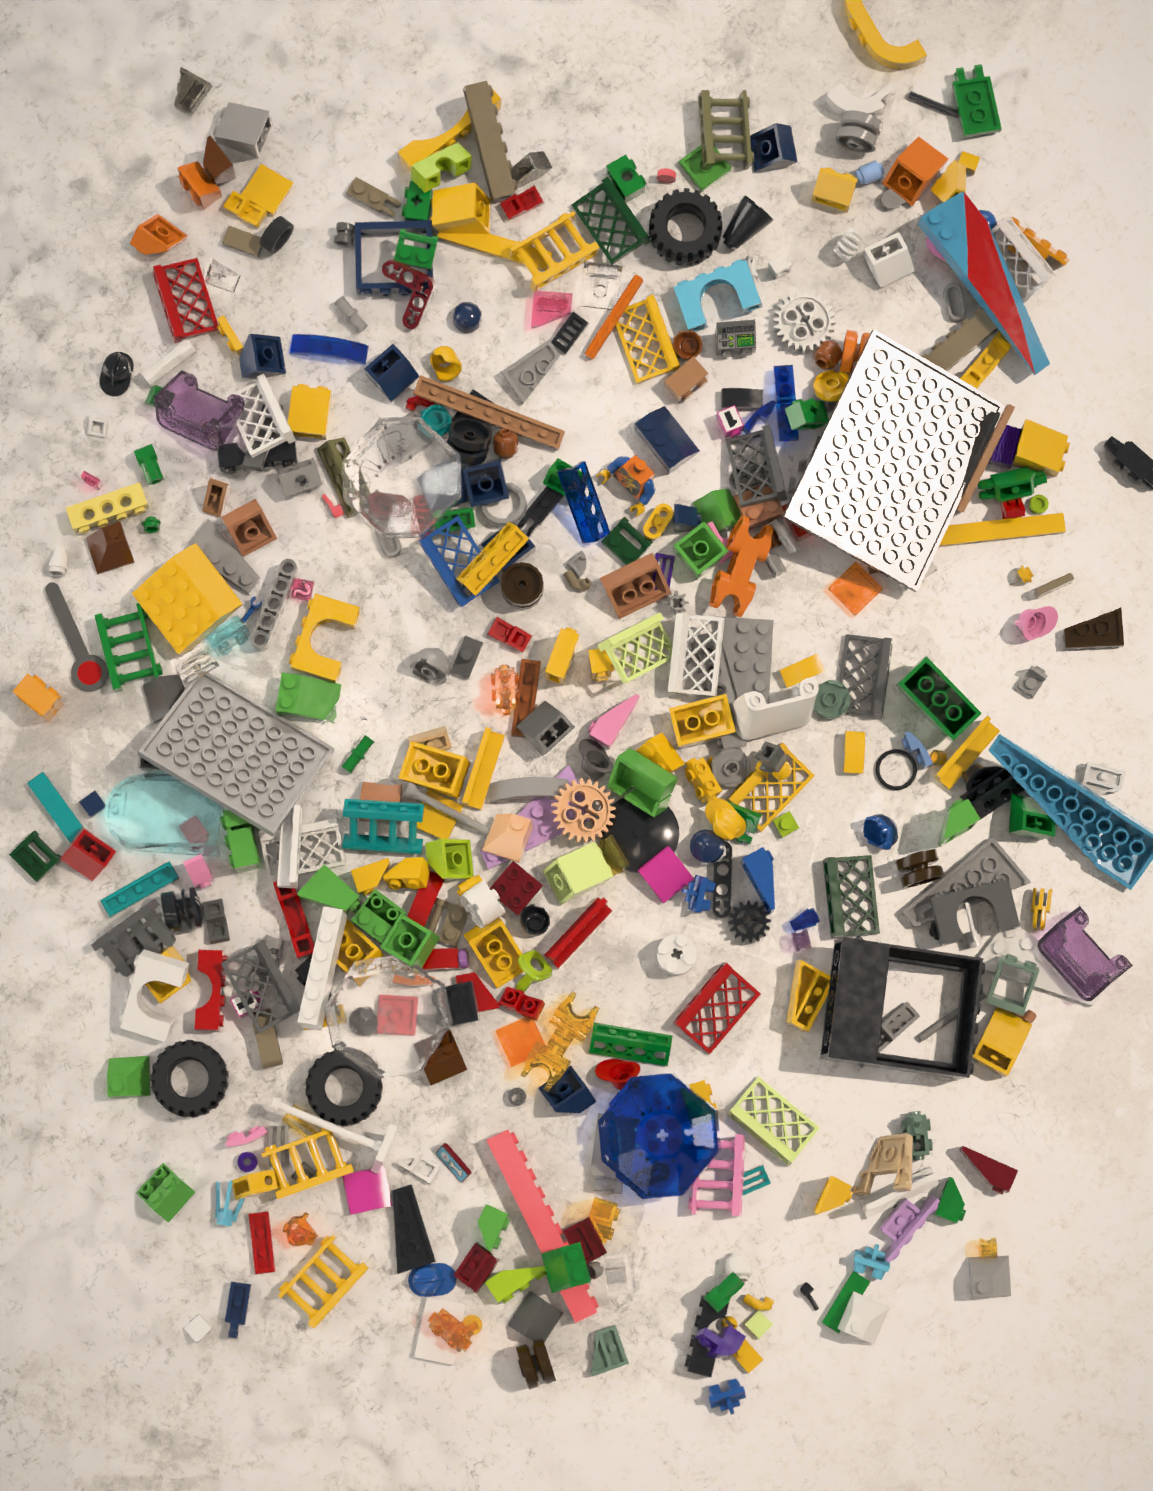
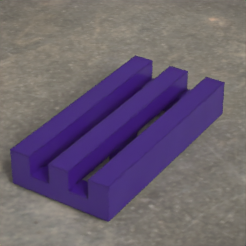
M656 553L655 558L657 562H659V558H663L661 567L663 575L665 573L666 561L670 559L667 584L670 588L675 556ZM656 572L653 573V578H652L654 584H655Z

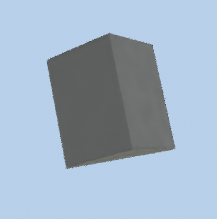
M180 674L159 676L143 685L153 723L162 721L185 691Z
M529 1291L508 1326L531 1341L543 1338L545 1343L563 1312Z

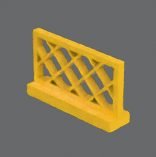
M654 294L626 308L624 313L630 315L626 325L619 321L616 324L637 384L673 370L675 372L681 367ZM646 306L647 313L644 318L635 315L639 307ZM633 317L642 320L639 330L629 327ZM645 323L653 325L654 329L651 336L641 332ZM627 330L637 333L633 343L625 340L624 336ZM640 335L649 338L645 348L636 345ZM652 340L660 344L657 353L648 350ZM634 347L643 350L639 360L631 356ZM646 352L655 356L651 366L642 362ZM658 358L666 361L668 367L659 370L654 366ZM640 365L650 368L646 376L639 378L637 371Z
M783 742L779 743L778 746L782 748L785 755L787 754L792 759L793 782H782V780H779V782H768V772H758L755 768L745 778V781L726 798L727 801L739 805L744 799H752V811L766 812V821L761 826L758 824L756 828L760 832L771 823L815 776ZM795 770H803L808 777L803 782H796ZM765 784V796H755V787ZM768 784H779V796H769ZM782 784H793V793L790 796H782ZM765 798L766 810H755V799ZM769 798H779V807L776 810H769Z

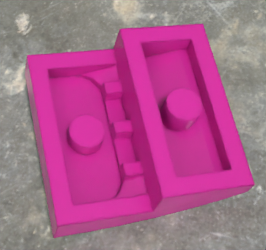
M669 846L665 847L637 870L663 904L694 879Z
M384 1166L380 1168L378 1174L368 1169L342 1176L350 1215L392 1206Z

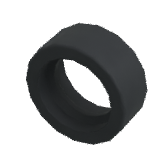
M282 216L277 217L262 234L260 245L272 254L278 252L290 238L294 225Z

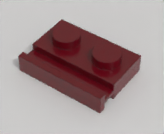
M589 1217L563 1230L570 1245L578 1242L581 1243L586 1264L607 1253Z
M476 1242L454 1273V1276L477 1293L500 1259L494 1257L490 1251Z

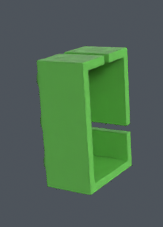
M629 748L617 756L607 788L622 796L635 787V789L625 795L624 799L649 815L656 817L667 809L672 796L670 793L673 792L678 778Z
M223 810V816L220 819L222 828L228 834L224 838L226 846L232 853L229 855L231 867L236 869L238 873L262 868L253 825L229 810Z

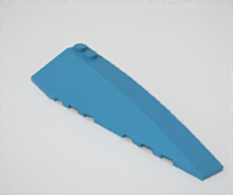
M999 734L988 751L1007 769L1013 778L1020 783L1026 792L1033 797L1039 806L1099 870L1132 890L1153 860V830L1051 764Z

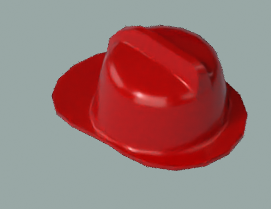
M608 1059L596 1066L595 1074L599 1079L611 1082L617 1090H627L629 1087L637 1088L638 1074L641 1068L636 1062Z

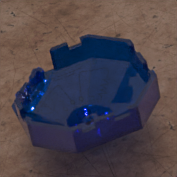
M674 1073L630 1077L625 1086L611 1100L609 1108L598 1120L602 1162L613 1170L616 1177L626 1186L630 1187L641 1199L685 1195L721 1152L718 1110ZM661 1129H664V1132L668 1133V1137H665V1141H662L661 1138L657 1137V1134L661 1132Z

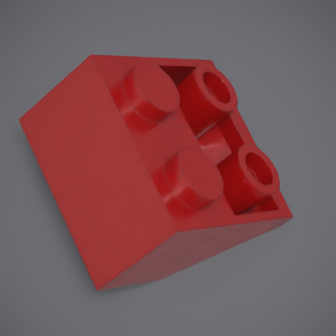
M82 827L60 857V860L93 881L116 853V849L85 827Z

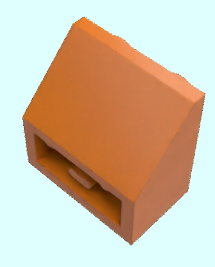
M198 161L177 168L179 172L177 177L181 181V186L186 192L189 190L192 196L191 199L197 206L201 205L205 210L223 197L221 190L213 180L209 181L203 173L204 168Z

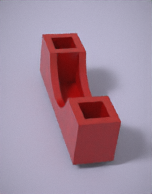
M278 881L273 882L298 960L310 957L313 954L315 944L297 894V888H278Z
M198 949L197 969L206 974L211 980L212 995L204 1006L195 1009L194 1029L196 1031L220 1032V1028L224 1027V1015H221V1008L225 1007V995H222V988L226 987V975H223L221 963L227 960V955H224L223 950Z

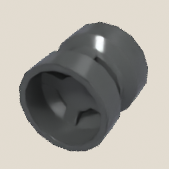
M347 222L336 223L337 235L334 236L333 242L339 246H352V234L355 232V225Z

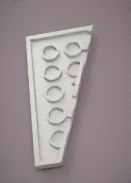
M1021 927L1000 933L997 932L979 957L984 958L985 970L994 974L1001 955L1011 954L1018 957L1017 960L1025 963V960L1037 964L1036 967H1039V973L1034 984L1035 988H1040L1089 1006H1094L1105 991ZM1004 963L1000 975L1028 985L1032 973Z

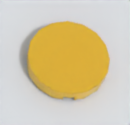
M827 370L816 376L813 383L815 395L824 401H838L850 376L845 372H840V370L839 372Z

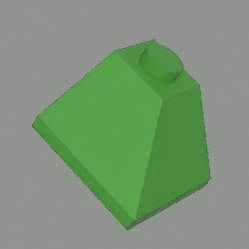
M149 1056L109 1058L107 1071V1093L109 1098L151 1096Z

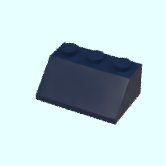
M666 406L648 413L634 425V430L668 474H671L700 452Z

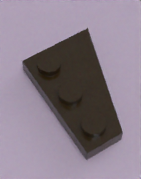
M1122 607L1065 628L1063 630L1064 648L1123 647Z

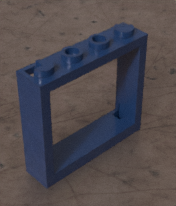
M432 220L355 222L357 295H366V297H371L372 294H380L383 297L391 296V294L409 296L414 291L398 282L362 283L361 235H399L400 230L405 229L410 233L426 234V236L433 237ZM432 267V271L427 270V275L431 276L434 279V271ZM428 281L422 283L424 285L423 291H418V293L424 294L425 290L430 287Z

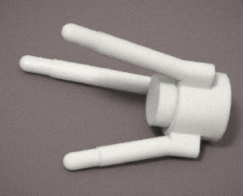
M966 902L965 907L970 932L966 933V937L961 929L960 933L962 945L966 944L967 949L983 945L982 940L984 938L982 934L981 911L977 910V930H975L969 903Z

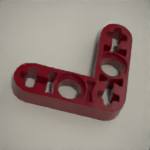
M388 260L382 265L384 276L414 290L402 319L406 328L414 329L420 325L435 289V281L431 276L397 260ZM391 264L394 265L393 269L396 270L392 273H390L389 268H387V266H390ZM405 272L412 273V282H407L404 279ZM428 281L430 287L425 290L424 294L418 293V291H423L424 285L422 283ZM416 297L423 300V307L419 308L414 304ZM414 311H416L417 313L414 316L416 322L410 324L408 317H411Z

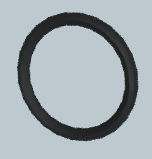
M899 749L886 751L879 757L876 763L875 770L878 780L883 786L891 790L905 789L916 778V762L906 751ZM893 753L905 755L913 766L911 779L901 786L887 784L880 775L882 760Z

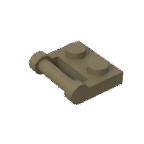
M437 898L435 901L436 906L427 929L434 933L443 907L449 909L441 933L436 935L440 937L439 942L457 947L469 912H466L464 907Z

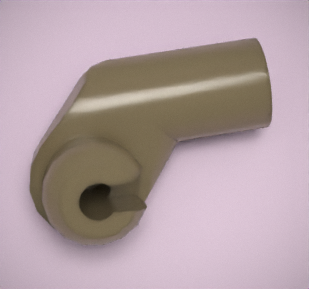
M572 570L564 573L572 589L587 591L590 588V579H579Z

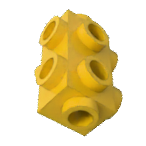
M704 757L697 760L692 758L685 763L687 766L684 769L686 778L694 787L696 797L701 800L702 804L717 798L722 792L711 771L712 757L707 761Z

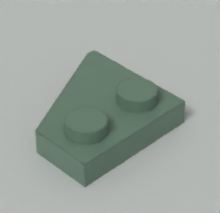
M616 1325L596 1332L591 1371L592 1377L629 1364Z

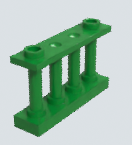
M139 603L136 604L138 612L111 619L105 618L102 613L94 615L115 693L123 691L122 685H125V682L154 675L155 678L163 675L161 664L156 662L146 619H149V616ZM140 619L143 630L114 638L113 636L109 637L108 629H111L112 626ZM145 638L148 649L121 656L114 655L112 648H115V645ZM150 656L151 668L124 675L122 673L119 674L117 667L120 664Z

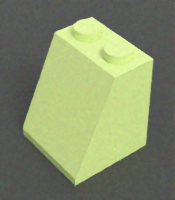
M596 842L557 858L543 870L560 906L606 883L613 877L612 869L606 863L602 850L597 846Z

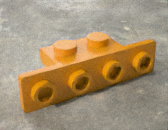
M1013 216L1010 217L1045 261L1050 255L1061 264H1068L1070 260L1065 252L1060 249L1055 250L1051 247L1052 244L1044 238L1041 240L1035 236V231L1028 227L1025 229L1020 225L1021 222ZM1009 245L1007 249L1016 255V248L1013 245Z

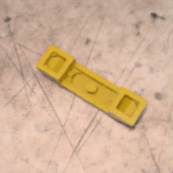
M1000 330L977 360L960 378L976 389L981 386L1012 347Z

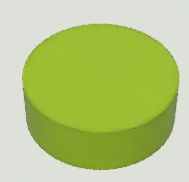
M1040 494L1034 495L1029 501V509L1036 515L1045 513L1049 507L1048 499Z

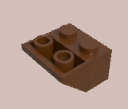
M451 1030L441 1032L414 1045L430 1085H434L467 1070Z

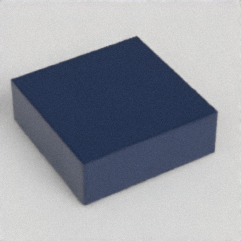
M95 790L79 801L91 818L107 807Z

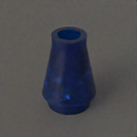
M813 907L811 909L807 908L789 922L794 932L801 929L817 926L820 919Z

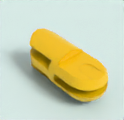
M1033 887L1031 911L1034 912V930H1037L1039 913L1041 914L1040 931L1045 929L1047 914L1051 912L1053 889L1048 890L1047 906L1045 907V889H1040L1039 904L1037 906V888Z

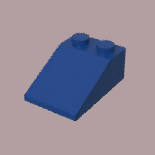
M764 847L743 857L740 864L770 915L775 910L774 858L769 850L765 851Z

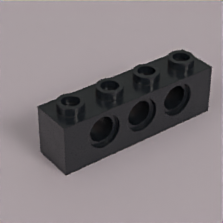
M1003 767L961 795L960 798L963 801L969 799L981 820L1011 800V794L1018 795L1025 789Z

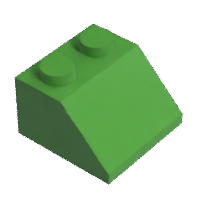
M702 522L673 545L675 554L697 580L711 570L729 552L705 522Z
M400 914L380 948L420 972L440 937L410 918Z

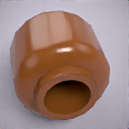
M823 341L814 353L816 365L825 370L834 368L842 357V350L835 341Z
M504 428L493 436V450L500 458L509 459L518 452V436L515 432Z

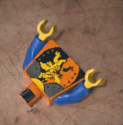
M636 455L632 458L619 456L607 466V469L601 470L596 475V478L599 475H603L605 480L601 484H604L610 479L612 473L613 477L640 501L630 507V512L637 509L638 513L636 516H639L645 512L644 505H647L655 494L654 472L646 465L644 460H641Z

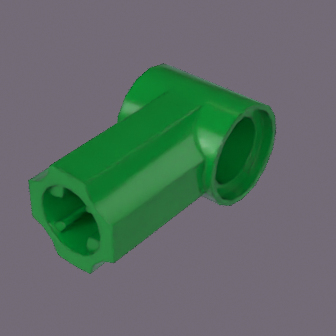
M149 444L134 450L148 485H155L164 480L153 445Z
M732 1272L718 1286L716 1285L704 1299L718 1313L745 1283Z

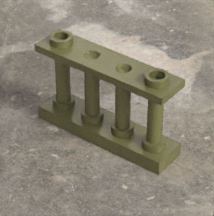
M701 90L698 95L703 170H710L717 161H743L744 170H748L754 162V152H751L748 116L750 98L747 97L746 90H742L738 99H713L710 97L709 90ZM712 106H739L740 117H714V115H711ZM714 125H740L741 135H715L712 132V127ZM715 143H742L743 153H717L714 151Z

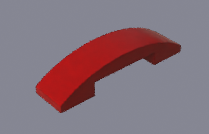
M430 871L426 888L418 889L407 915L408 918L425 927L445 879H442L439 874Z

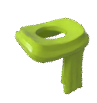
M528 951L519 956L518 964L526 975L518 981L516 989L525 992L533 981H543L552 976L550 965L538 951ZM532 959H536L538 961L541 968L543 969L542 971H538L532 967Z

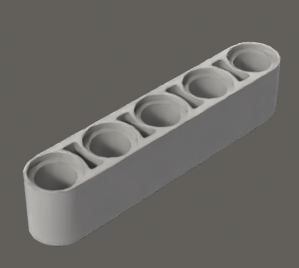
M292 559L281 561L252 633L251 642L257 651L262 652L269 648L295 583L298 568ZM291 565L294 567V570L291 573H285L284 568ZM280 583L287 585L284 591L277 590V586ZM278 601L280 605L277 609H271V602ZM271 619L273 623L270 627H264L262 625L264 620ZM264 637L266 641L263 645H257L255 643L256 639Z

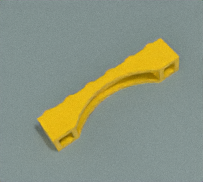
M493 90L492 102L496 104L499 111L501 109L500 106H502L501 98ZM468 109L461 120L444 134L425 140H412L398 151L399 159L410 172L411 165L457 143L456 141L461 137L465 138L471 133L472 124Z

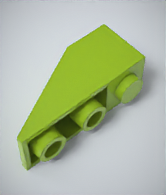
M544 1266L500 1271L487 1280L485 1284L497 1302L503 1301L505 1304L514 1297L512 1293L518 1289L522 1292L531 1286L529 1281L534 1278L538 1281L546 1275Z

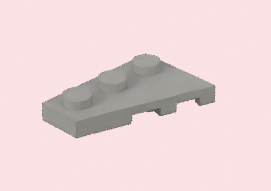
M550 340L501 372L522 404H524L560 356Z

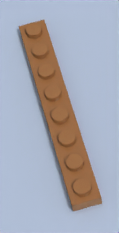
M421 375L413 392V395L501 429H510L519 436L556 450L559 449L565 433L564 430Z

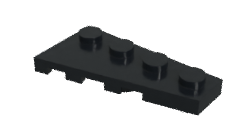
M412 1184L392 1190L397 1274L434 1263L436 1260Z

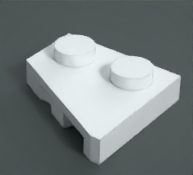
M1087 761L1081 784L1098 795L1121 791L1126 771Z

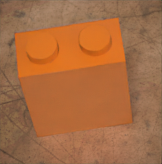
M918 136L897 157L882 184L888 189H892L908 204L913 206L941 173L949 158Z

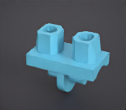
M875 1244L873 1249L866 1247L864 1252L855 1250L854 1271L864 1274L866 1265L873 1267L872 1277L882 1280L885 1273L889 1272L890 1263L884 1259L885 1253L878 1251V1244Z

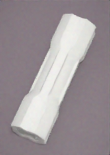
M186 338L162 359L142 371L141 375L148 385L152 387L163 379L167 373L196 354L197 351Z

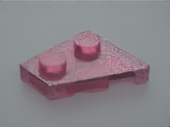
M534 292L531 328L534 329L570 315L572 293Z

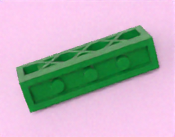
M594 1022L589 1053L668 1066L673 1036ZM595 1041L603 1042L606 1047H594ZM617 1045L624 1046L626 1050L621 1052L617 1051L614 1047ZM639 1048L643 1049L646 1053L638 1055L634 1050ZM654 1053H666L665 1059L656 1058Z

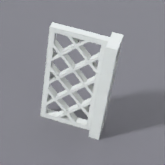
M1009 216L1002 218L991 231L994 238L995 233L999 229L1004 233V242H996L997 244H1004L1002 256L1006 263L1007 259H1016L1015 270H1009V272L1015 273L1014 283L1017 290L1018 287L1027 288L1026 297L1022 299L1025 304L1049 281H1052L1057 274ZM1008 245H1013L1016 248V256H1007ZM1019 260H1025L1028 263V271H1019ZM1019 273L1028 274L1027 285L1018 284ZM1031 274L1038 275L1042 280L1038 286L1031 285Z
M264 373L257 376L259 381L225 397L252 458L285 441H288L289 444L296 441ZM259 388L257 398L251 397V392ZM238 398L242 399L240 406H235L231 403ZM247 400L254 402L251 409L244 408ZM259 403L266 404L263 412L256 411ZM242 412L249 413L246 421L239 419ZM253 415L261 416L258 424L251 422ZM266 417L273 419L270 426L262 425ZM248 426L255 427L252 435L245 434ZM260 429L268 430L264 438L257 436ZM272 432L280 434V437L274 440L269 439ZM255 440L262 442L259 448L252 449Z
M676 613L668 692L706 696L717 695L725 618ZM691 619L698 620L702 625L695 632L690 628ZM712 621L719 622L718 630L712 634L706 626ZM705 629L710 637L702 643L696 635ZM694 638L699 646L691 652L688 648V642ZM713 639L716 643V649L710 654L705 645ZM700 649H703L708 656L699 662L694 655ZM692 657L697 666L689 671L686 667V662ZM711 659L714 663V669L708 673L702 665ZM701 668L706 676L697 682L692 674ZM690 677L695 685L690 690L683 689L684 681ZM707 679L712 683L711 692L704 691L701 687V684Z
M337 818L302 825L301 837L304 838L301 841V845L309 849L311 853L306 860L300 858L303 865L299 869V874L319 870L325 860L330 863L325 864L328 868L346 865ZM278 829L273 837L265 832L259 833L268 880L278 878V874H271L270 866L274 860L279 863V860L276 859L279 850L273 857L267 853L266 844L275 843L280 847V844L277 842H280L281 829ZM335 830L337 839L331 845L323 837L327 832ZM323 833L321 837L316 834ZM313 835L319 839L313 849L303 843L307 836ZM321 841L331 847L325 857L315 851ZM337 842H338V847H339V849H337L336 847H334ZM332 849L340 853V862L333 863L327 859ZM313 852L323 858L319 866L314 867L307 862ZM268 856H269L270 858H272V861L270 862V864H269ZM305 864L310 867V868H305V869H303V867L305 866Z
M929 1167L912 1175L911 1191L897 1192L893 1189L894 1184L858 1200L866 1219L898 1205L904 1197L911 1199L940 1185L937 1178L941 1177L939 1171L934 1173L932 1167Z

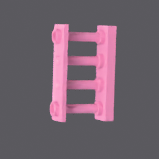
M695 1133V1137H692L691 1149L695 1150L692 1198H689V1210H692V1214L698 1215V1208L727 1209L729 1212H732V1216L742 1217L745 1135L735 1134V1139L725 1141L702 1140V1134ZM701 1148L731 1149V1151H735L734 1159H731V1161L700 1160ZM700 1168L730 1169L734 1171V1176L730 1181L700 1180ZM699 1188L730 1189V1191H733V1199H729V1201L699 1200Z

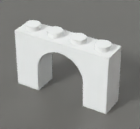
M145 949L140 955L137 954L134 961L136 970L135 973L131 974L129 980L131 989L127 991L124 1002L127 1003L126 1008L122 1010L119 1021H122L120 1028L166 1042L171 1036L175 1018L149 1009L142 999V987L150 981H161L181 987L186 980L190 963Z

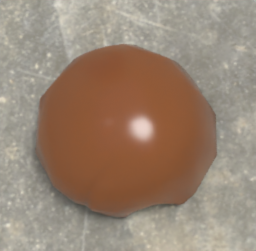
M692 330L680 331L673 341L675 353L686 360L691 359L693 356L695 358L699 356L703 347L701 337Z

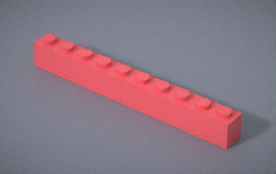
M506 1130L488 1139L487 1142L541 1253L568 1246V1242H563L560 1237L563 1232L559 1223L554 1224L551 1218L554 1216L550 1205L545 1206L542 1200L545 1198L541 1187L537 1188L533 1181L537 1178L532 1168L527 1169L524 1163L528 1160L523 1150L518 1151L516 1144L519 1141L515 1133H510L509 1130ZM588 1283L560 1291L575 1323L597 1313L596 1308L599 1307L595 1297H590L587 1292L590 1289Z

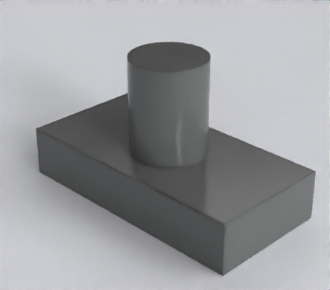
M465 636L451 673L470 679L483 642Z

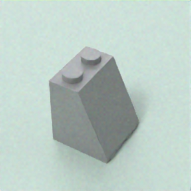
M228 102L227 107H224L221 111L220 118L222 119L220 124H216L213 131L216 143L259 159L273 125L270 111Z

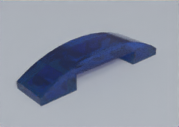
M293 334L289 353L302 356L316 355L346 360L349 363L366 365L369 345L329 336Z

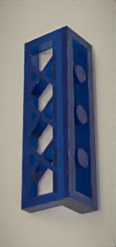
M581 461L572 468H564L557 471L582 543L597 542L608 535L610 529L586 461ZM580 468H581V471H582V474H583V475H582V479L579 477V474H578V471H577V470H579ZM586 487L588 488V491H589L588 497H587L586 494H585V488H586ZM592 505H594V508H595V514H594V515L592 514V511H591ZM598 522L600 523L601 528H602V530H603V531L600 532V533H599V530H598V528H597V527H598Z

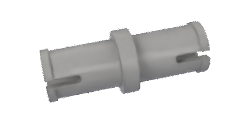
M344 296L335 301L334 305L343 313L344 319L349 321L358 333H361L368 327L358 315V310L356 308L353 309Z

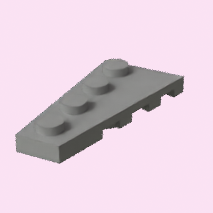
M207 519L188 547L197 543L221 576L250 595L261 580L260 576L213 523Z

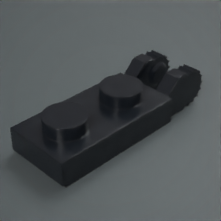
M546 486L525 512V516L517 526L520 529L523 528L529 518H531L534 524L526 533L530 537L564 498V495Z

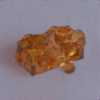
M505 664L495 668V674H491V686L495 685V690H491L492 701H496V709H502L503 715H510V708H516V700H520L519 688L515 689V684H519V675L514 673V667Z
M444 1308L438 1313L434 1312L427 1320L430 1323L429 1328L432 1332L444 1339L450 1348L456 1349L459 1353L462 1350L467 1351L473 1343L470 1340L474 1335L473 1331L479 1329L477 1322L465 1325V1323L458 1321Z

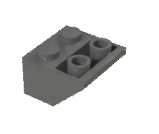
M543 701L516 728L543 756L569 734L575 726L561 711L548 702Z

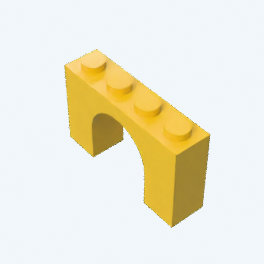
M315 593L314 598L309 599L307 609L310 610L308 616L303 617L301 623L303 631L296 638L295 646H297L295 653L291 654L289 664H291L293 671L337 683L343 667L342 662L317 654L311 647V637L315 629L325 623H336L355 629L361 609L358 606Z

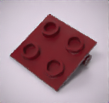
M512 861L489 889H494L500 897L498 901L502 902L518 916L543 885L516 862Z

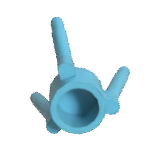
M231 1180L228 1183L224 1208H221V1211L220 1183L216 1182V1224L232 1226L233 1221H237L238 1213L245 1198L239 1200L234 1213L232 1209H228L233 1183Z

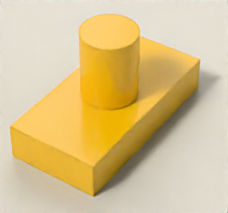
M744 1339L739 1350L732 1354L747 1373H750L763 1361V1358L746 1339Z

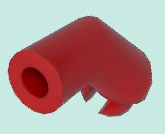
M414 396L407 399L405 408L409 411H414L416 406L421 405L427 408L434 405V402Z

